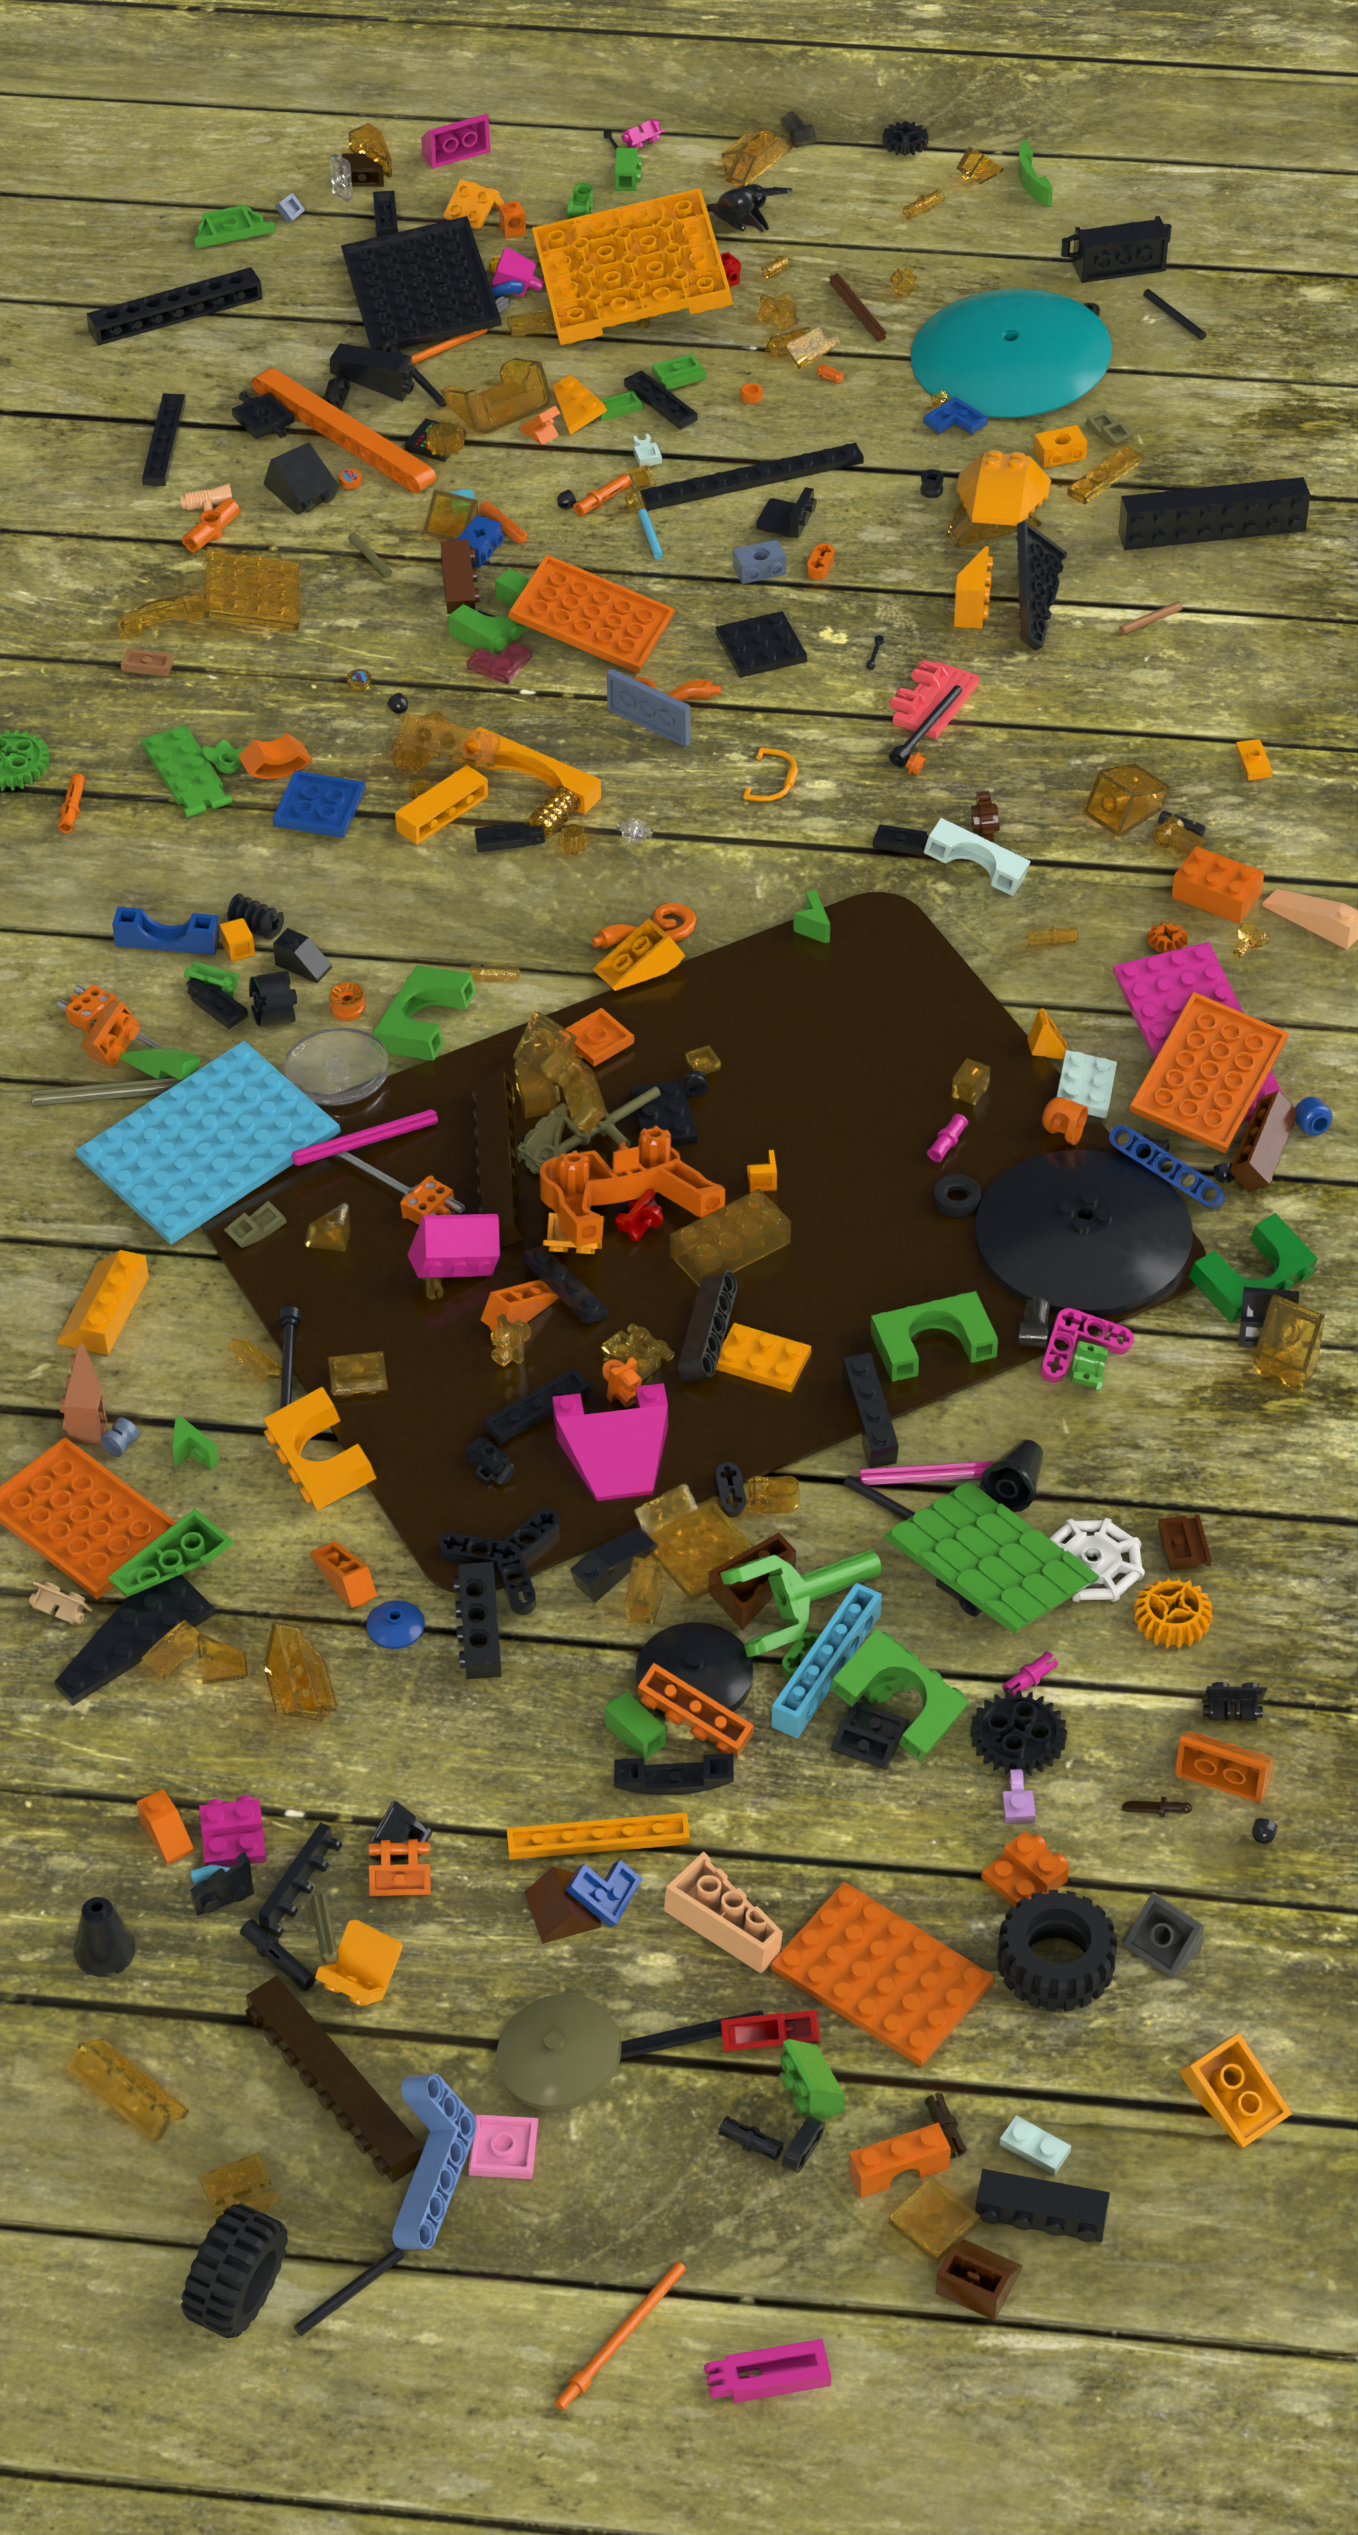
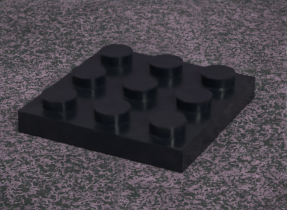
M783 611L716 626V636L739 678L807 662V654Z

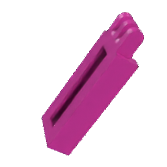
M823 2339L727 2355L725 2360L709 2362L704 2365L705 2374L708 2375L706 2377L707 2385L711 2387L709 2388L710 2398L732 2396L733 2403L831 2386V2372ZM759 2369L761 2372V2376L753 2377V2373L749 2372L748 2376L739 2377V2373Z

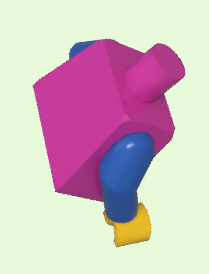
M508 247L504 248L501 257L494 256L492 261L489 262L490 272L494 273L490 286L495 298L505 294L523 297L528 287L540 292L544 279L533 275L536 266L533 261Z

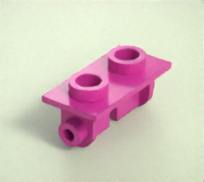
M650 119L639 125L642 133H640L636 126L624 131L621 139L624 143H627L626 148L640 149L644 146L643 142L649 141V144L659 140L661 138L660 134L666 131V129L660 131L658 120Z

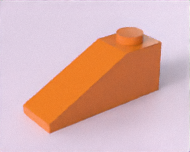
M541 1279L490 1292L481 1321L498 1334L518 1330L558 1300L559 1297Z
M333 1541L310 1552L311 1558L340 1599L351 1608L364 1606L370 1599L377 1597L368 1566L339 1543Z

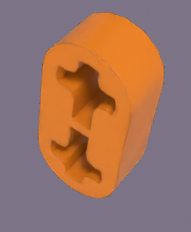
M821 543L814 547L807 562L808 577L814 580H821L827 577L835 559V549L832 545Z

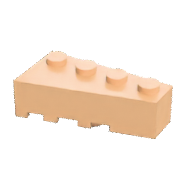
M703 1852L666 1886L664 1911L757 1972L762 1973L780 1954L783 1932L758 1906L754 1907L747 1900V1895L740 1888L736 1889L727 1880L728 1876L721 1868L716 1869L710 1863L711 1858Z

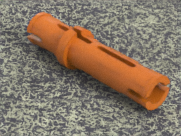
M623 473L597 491L592 490L587 493L584 499L573 505L575 513L582 517L592 509L600 508L605 501L632 485L631 478Z
M81 774L71 775L64 804L61 805L59 810L61 816L57 827L62 833L68 834L73 831L75 819L78 818L80 813L79 803L86 782L85 777Z

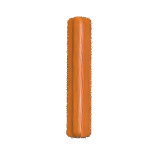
M489 501L479 505V511L488 519L500 522L502 531L516 543L521 545L528 540L526 538L527 533Z

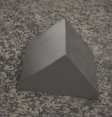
M1152 1892L1123 1945L1174 1979L1201 1950L1204 1925L1155 1892Z

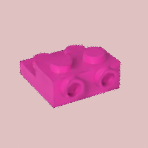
M244 1795L238 1797L235 1802L224 1803L220 1799H212L206 1805L199 1806L205 1866H235L239 1863L237 1856L246 1852L250 1864L266 1862L260 1799H253L251 1796Z

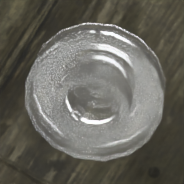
M627 817V822L618 821L616 830L622 832V837H626V843L639 845L640 841H645L646 837L652 838L654 829L646 827L647 821Z

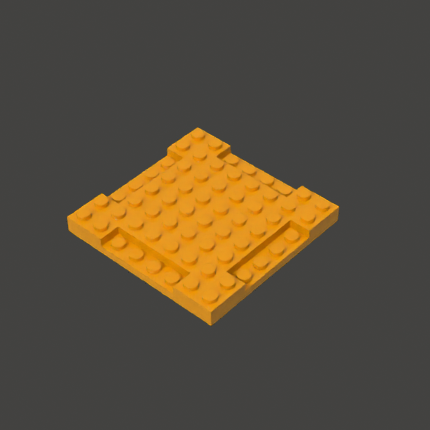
M701 188L532 228L560 345L603 336L602 328L613 327L626 322H634L647 317L680 311L681 309L688 308L690 315L733 305L730 287Z

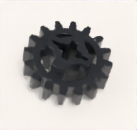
M904 121L902 124L896 122V126L890 124L889 129H884L882 143H884V148H888V152L895 151V155L900 153L904 156L909 155V153L915 155L916 151L921 153L922 149L927 148V129H923L922 125L915 126V122L911 124L907 121Z

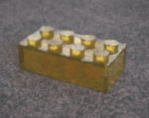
M757 1189L670 1234V1255L700 1287L702 1278L724 1271L734 1273L790 1244L791 1221L760 1189Z

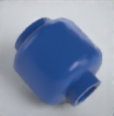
M1313 1096L1302 1099L1295 1107L1297 1110L1295 1122L1308 1135L1322 1134L1332 1123L1333 1116L1331 1110L1317 1097Z

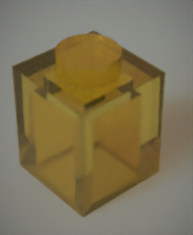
M966 1058L953 1077L952 1097L976 1105L989 1086L990 1066Z

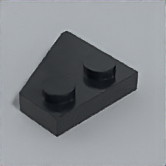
M246 1852L237 1856L239 1863L227 1872L220 1868L207 1880L200 1882L190 1889L193 1908L197 1916L214 1912L220 1907L233 1902L243 1901L247 1897L254 1895L250 1861Z

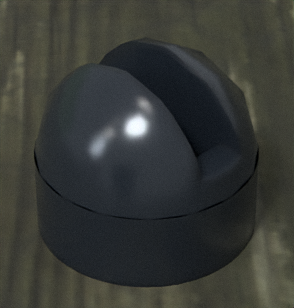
M569 489L558 495V506L564 510L573 508L576 499Z
M396 693L388 700L387 707L396 714H403L408 709V701L402 693Z
M1222 1163L1213 1167L1214 1175L1218 1182L1224 1183L1225 1179L1227 1183L1233 1181L1235 1177L1230 1172L1232 1163Z
M1255 1819L1252 1828L1253 1837L1260 1844H1268L1275 1838L1278 1826L1275 1822L1268 1819Z

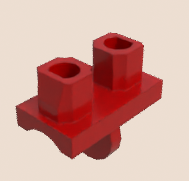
M647 1189L641 1198L630 1200L628 1206L630 1212L628 1214L620 1213L615 1219L619 1231L628 1232L631 1241L638 1242L650 1226L659 1227L664 1221L661 1213L662 1207L654 1199V1190Z

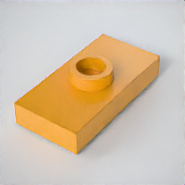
M1261 740L1236 742V750L1247 780L1272 778L1273 771Z

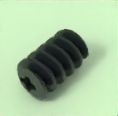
M241 893L236 894L232 898L228 907L227 916L229 922L243 918L251 933L262 936L267 940L275 938L283 927V912L277 913V909L269 908L266 904H260L257 900L252 901L250 897L244 898V895Z

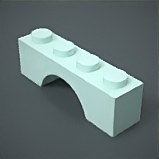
M943 818L939 820L929 835L924 850L925 854L945 864L956 859H968L979 863L989 873L991 886L1011 896H1014L1025 879L1031 862Z

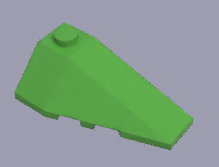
M193 1509L108 1577V1581L125 1596L129 1597L212 1561L233 1544V1540L198 1510Z

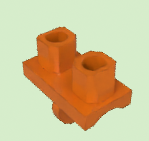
M633 1356L628 1359L626 1364L619 1360H609L602 1368L604 1379L609 1381L607 1399L611 1403L619 1399L626 1408L636 1403V1387L640 1386L642 1382L641 1377L636 1373L638 1362Z

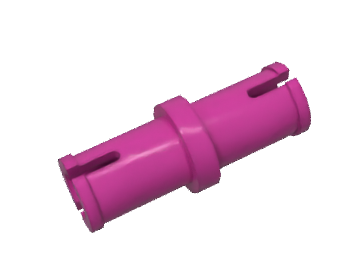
M955 1114L946 1128L939 1131L937 1134L938 1139L927 1151L930 1159L936 1162L942 1161L950 1147L952 1148L957 1144L958 1136L968 1125V1121L964 1116Z
M1049 1651L1044 1652L1042 1656L1030 1665L1025 1664L1022 1666L1017 1675L1003 1683V1691L1006 1692L1015 1686V1689L1009 1693L1012 1697H1016L1018 1690L1022 1693L1030 1686L1035 1687L1040 1683V1679L1058 1667L1056 1658L1045 1664L1054 1655Z

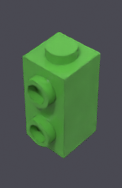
M616 148L615 191H636L637 182H641L642 157H638V148Z
M626 1692L619 1698H613L605 1707V1725L640 1758L646 1760L666 1746L667 1729L664 1722L647 1711L646 1706L640 1702V1699H635Z

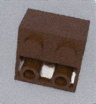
M963 2239L950 2249L937 2273L936 2294L995 2321L1023 2265Z

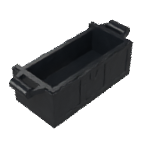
M1155 216V220L1083 230L1080 227H1075L1074 235L1062 239L1061 256L1073 258V266L1081 283L1166 271L1168 243L1171 240L1172 226L1164 224L1160 216ZM1074 241L1073 252L1070 253V243Z

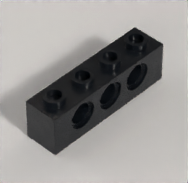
M493 1562L458 1564L459 1576H453L454 1593H460L461 1600L455 1601L456 1618H462L463 1623L462 1626H457L458 1643H464V1651H459L460 1669L466 1668L467 1679L502 1677ZM473 1594L480 1595L478 1597H471ZM474 1619H481L482 1621H480V1622H473L472 1620H474ZM477 1644L484 1645L482 1647H474V1645Z

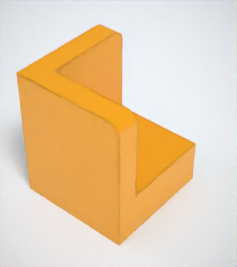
M243 918L219 924L221 943L231 962L255 956L254 939Z
M768 1150V1164L747 1166L750 1192L777 1190V1168L774 1150Z

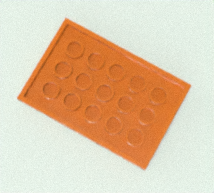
M546 554L509 611L508 618L639 674L672 620L675 609Z
M1193 992L1133 1099L1129 1111L1226 1154L1282 1051L1289 1033Z
M66 1437L0 1486V1523L95 1599H99L114 1587L108 1581V1577L176 1524L173 1519Z
M846 1882L841 1884L771 1963V1971L920 2067L926 2063L994 1983V1975Z

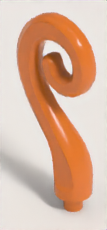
M644 677L633 678L657 690L656 684L651 679ZM693 680L670 691L667 695L682 702L691 699L711 700L712 695H721L722 686L713 685L712 680Z
M666 903L658 906L653 911V922L664 930L675 943L687 938L696 927L695 913L683 904ZM670 914L677 915L683 920V923L676 928L677 923L675 919H664L663 917ZM625 924L605 927L598 930L597 936L591 939L592 945L595 948L602 946L604 949H608L620 944L638 927Z

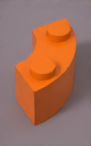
M288 733L279 739L268 742L254 739L238 755L248 774L261 779H279L292 775L295 770L300 771L313 761L303 743Z

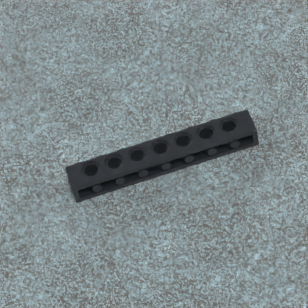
M252 267L89 312L86 313L89 333L99 346L262 300L261 281Z

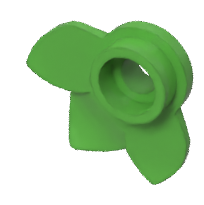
M223 739L215 748L204 746L203 756L208 761L214 763L219 771L226 774L234 773L242 765L238 755L246 747L235 750Z

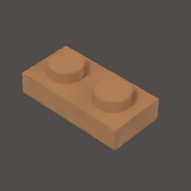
M127 648L121 662V671L168 677L174 663V656L168 653Z

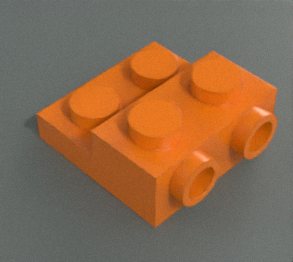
M1025 1830L1004 1847V1854L982 1871L981 1878L1016 1908L1018 1901L1025 1897L1028 1900L1031 1899V1894L1042 1891V1894H1048L1049 1890L1059 1889L1068 1881L1069 1867L1066 1858L1061 1853L1053 1854L1047 1849L1046 1842L1040 1835L1034 1834L1032 1836Z

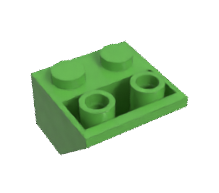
M790 2039L783 2041V2055L780 2056L783 2071L780 2072V2079L785 2090H791L797 2113L800 2116L804 2114L806 2119L812 2116L821 2121L844 2112V2093L818 2046Z

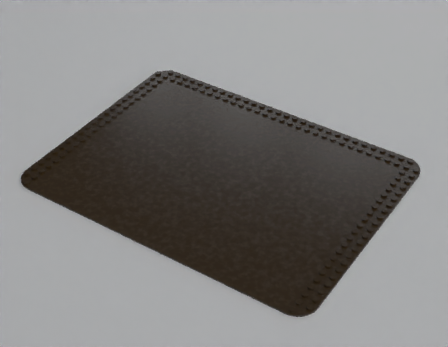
M868 892L849 897L823 907L830 922V942L823 943L795 932L792 919L679 963L677 967L671 969L666 974L616 991L613 989L436 1057L434 1061L423 1062L316 1104L340 1125L341 1132L330 1140L427 1110H435L438 1117L436 1124L346 1152L409 1188L419 1185L428 1176L432 1175L436 1181L453 1190L454 1200L465 1205V1210L462 1213L449 1208L451 1215L479 1214L478 1205L481 1204L477 1185H480V1179L476 1171L479 1160L475 1152V1146H478V1141L474 1133V1127L477 1126L473 1115V1108L476 1107L472 1096V1089L475 1088L474 1077L504 1068L514 1089L518 1147L521 1142L524 1143L526 1134L531 1129H535L538 1121L544 1116L547 1118L550 1111L561 1103L567 1105V1116L571 1120L576 1121L581 1127H589L593 1124L592 1118L604 1110L610 1114L632 1101L630 1087L682 1080L685 1090V1075L692 1071L703 1072L707 1076V1092L699 1097L689 1096L686 1093L697 1133V1143L672 1146V1148L679 1153L680 1160L700 1172L707 1180L722 1185L725 1188V1212L699 1218L659 1192H656L654 1199L662 1207L661 1213L664 1221L659 1227L650 1226L639 1241L636 1242L631 1241L628 1232L619 1231L615 1222L620 1213L628 1214L630 1212L628 1207L629 1201L591 1206L590 1211L604 1216L602 1249H595V1254L576 1253V1247H568V1252L551 1251L609 1309L608 1316L604 1320L585 1324L559 1298L518 1330L498 1334L481 1321L490 1292L540 1280L521 1260L523 1251L541 1246L549 1249V1246L543 1245V1240H547L549 1213L556 1212L541 1200L539 1173L533 1174L530 1172V1169H527L525 1163L527 1161L525 1159H521L520 1163L518 1162L523 1240L500 1247V1257L492 1276L418 1278L407 1255L419 1225L408 1218H402L400 1203L405 1194L337 1154L300 1166L292 1164L200 1225L202 1231L282 1355L284 1329L279 1324V1311L281 1308L288 1306L296 1307L301 1311V1323L295 1330L293 1372L307 1394L320 1387L324 1388L340 1418V1422L329 1428L344 1451L356 1444H359L377 1478L367 1483V1487L421 1571L432 1583L454 1593L453 1576H459L458 1564L461 1563L446 1561L440 1557L438 1542L440 1537L446 1533H460L503 1541L540 1510L552 1509L559 1514L560 1530L557 1535L524 1561L529 1576H532L597 1548L638 1527L641 1529L717 1496L714 1474L722 1463L731 1462L739 1468L743 1484L861 1434L856 1406L852 1398L848 1399L842 1379L844 1357L871 1353L892 1421L1045 1354L1058 1314L1034 1307L1010 1294L999 1285L985 1268L977 1250L975 1224L978 1209L965 1217L944 1215L934 1205V1187L942 1177L951 1174L966 1175L974 1179L980 1186L982 1200L988 1188L1004 1172L1025 1160L1039 1155L1064 1150H1093L1119 1155L1128 1159L1131 1158L1121 1153L1111 1144L1109 1131L1096 1116H1087L1082 1136L1076 1145L1067 1143L1065 1134L1060 1132L1053 1134L1044 1128L1042 1123L1043 1111L1048 1102L1057 1097L1061 1074L1045 1056L1031 1054L1028 1035L914 902L905 897L886 892ZM603 1008L634 1035V1044L593 1067L561 1039V1031L596 1010ZM634 1111L615 1123V1127L630 1141L629 1148L639 1146L640 1129ZM955 1114L964 1116L968 1121V1125L958 1136L957 1144L952 1148L950 1147L942 1161L936 1162L930 1159L927 1151L938 1139L937 1134L939 1131L946 1128ZM566 1122L561 1143L576 1135L568 1128ZM598 1133L591 1137L589 1144H580L568 1151L567 1154L573 1151L581 1153L595 1150L613 1170V1152L619 1149V1145L608 1134L603 1137ZM768 1150H774L777 1168V1190L750 1192L747 1166L768 1164ZM951 1191L947 1194V1197L954 1201H962L967 1198V1194L962 1191ZM269 1201L285 1217L287 1222L258 1242L241 1248L224 1229L244 1212L250 1217ZM1086 1215L1079 1216V1218L1091 1219V1217ZM1192 1231V1247L1187 1266L1180 1278L1166 1293L1135 1310L1098 1318L1117 1324L1192 1290L1196 1286L1189 1278L1192 1267L1196 1261L1206 1256L1204 1246L1195 1233ZM724 1271H731L736 1278L737 1292L724 1341L733 1324L737 1323L811 1346V1354L792 1392L716 1370L712 1377L689 1383L681 1378L678 1368L679 1360L702 1278ZM976 1291L998 1338L997 1357L970 1363L961 1341L954 1334L943 1329H926L911 1338L919 1357L918 1376L892 1382L871 1336V1316ZM1066 1318L1065 1325L1070 1326L1071 1319ZM1082 1322L1080 1323L1079 1331H1081L1084 1325ZM1089 1326L1087 1328L1090 1335L1101 1331L1096 1326ZM1063 1340L1054 1341L1056 1349L1067 1345ZM632 1356L638 1362L636 1373L642 1379L640 1386L664 1383L668 1402V1429L653 1494L596 1501L559 1444L556 1437L553 1414L502 1444H499L484 1428L483 1421L573 1368L591 1385V1392L581 1397L584 1415L635 1409L636 1403L626 1408L619 1399L613 1403L607 1399L609 1381L604 1379L602 1375L603 1365L607 1361L619 1360L626 1364ZM480 1436L508 1455L509 1461L514 1465L516 1470L505 1485H498L494 1481L487 1485L476 1477L477 1468L466 1461L465 1449ZM724 1471L721 1478H726L728 1486H730L733 1475L730 1476L727 1471ZM524 1536L519 1541L524 1544H530L535 1539L531 1536ZM476 1548L472 1551L476 1556L484 1555L487 1552L484 1548ZM507 1554L504 1559H508L510 1554ZM494 1569L496 1591L502 1589L503 1585L498 1571ZM518 1574L510 1575L507 1579L510 1582H518L522 1580L523 1577Z

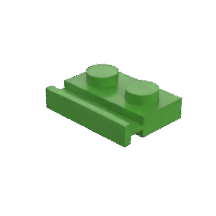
M693 353L652 365V373L667 390L706 380V371L702 370L701 364Z

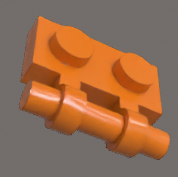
M408 1839V1843H391L390 1840H381V1843H369V1856L381 1855L380 1865H369V1896L431 1895L430 1863L418 1864V1854H430V1842H418V1839ZM391 1855H408L409 1864H391Z

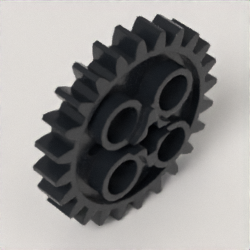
M1018 1690L1016 1697H1012L1009 1691H1006L1005 1698L1002 1699L995 1694L994 1703L985 1700L984 1708H977L976 1716L972 1717L970 1729L971 1745L976 1747V1756L984 1755V1764L993 1762L994 1771L1004 1767V1775H1007L1011 1769L1026 1770L1029 1776H1032L1033 1768L1042 1773L1044 1771V1763L1052 1767L1054 1758H1061V1750H1065L1067 1740L1066 1720L1061 1719L1060 1710L1053 1711V1702L1044 1705V1696L1034 1700L1033 1692H1030L1027 1697H1022L1021 1691Z

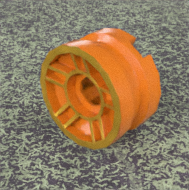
M344 981L337 983L330 989V1011L335 1018L342 1021H351L358 1019L362 1016L361 1013L365 1012V991L360 984L353 981Z

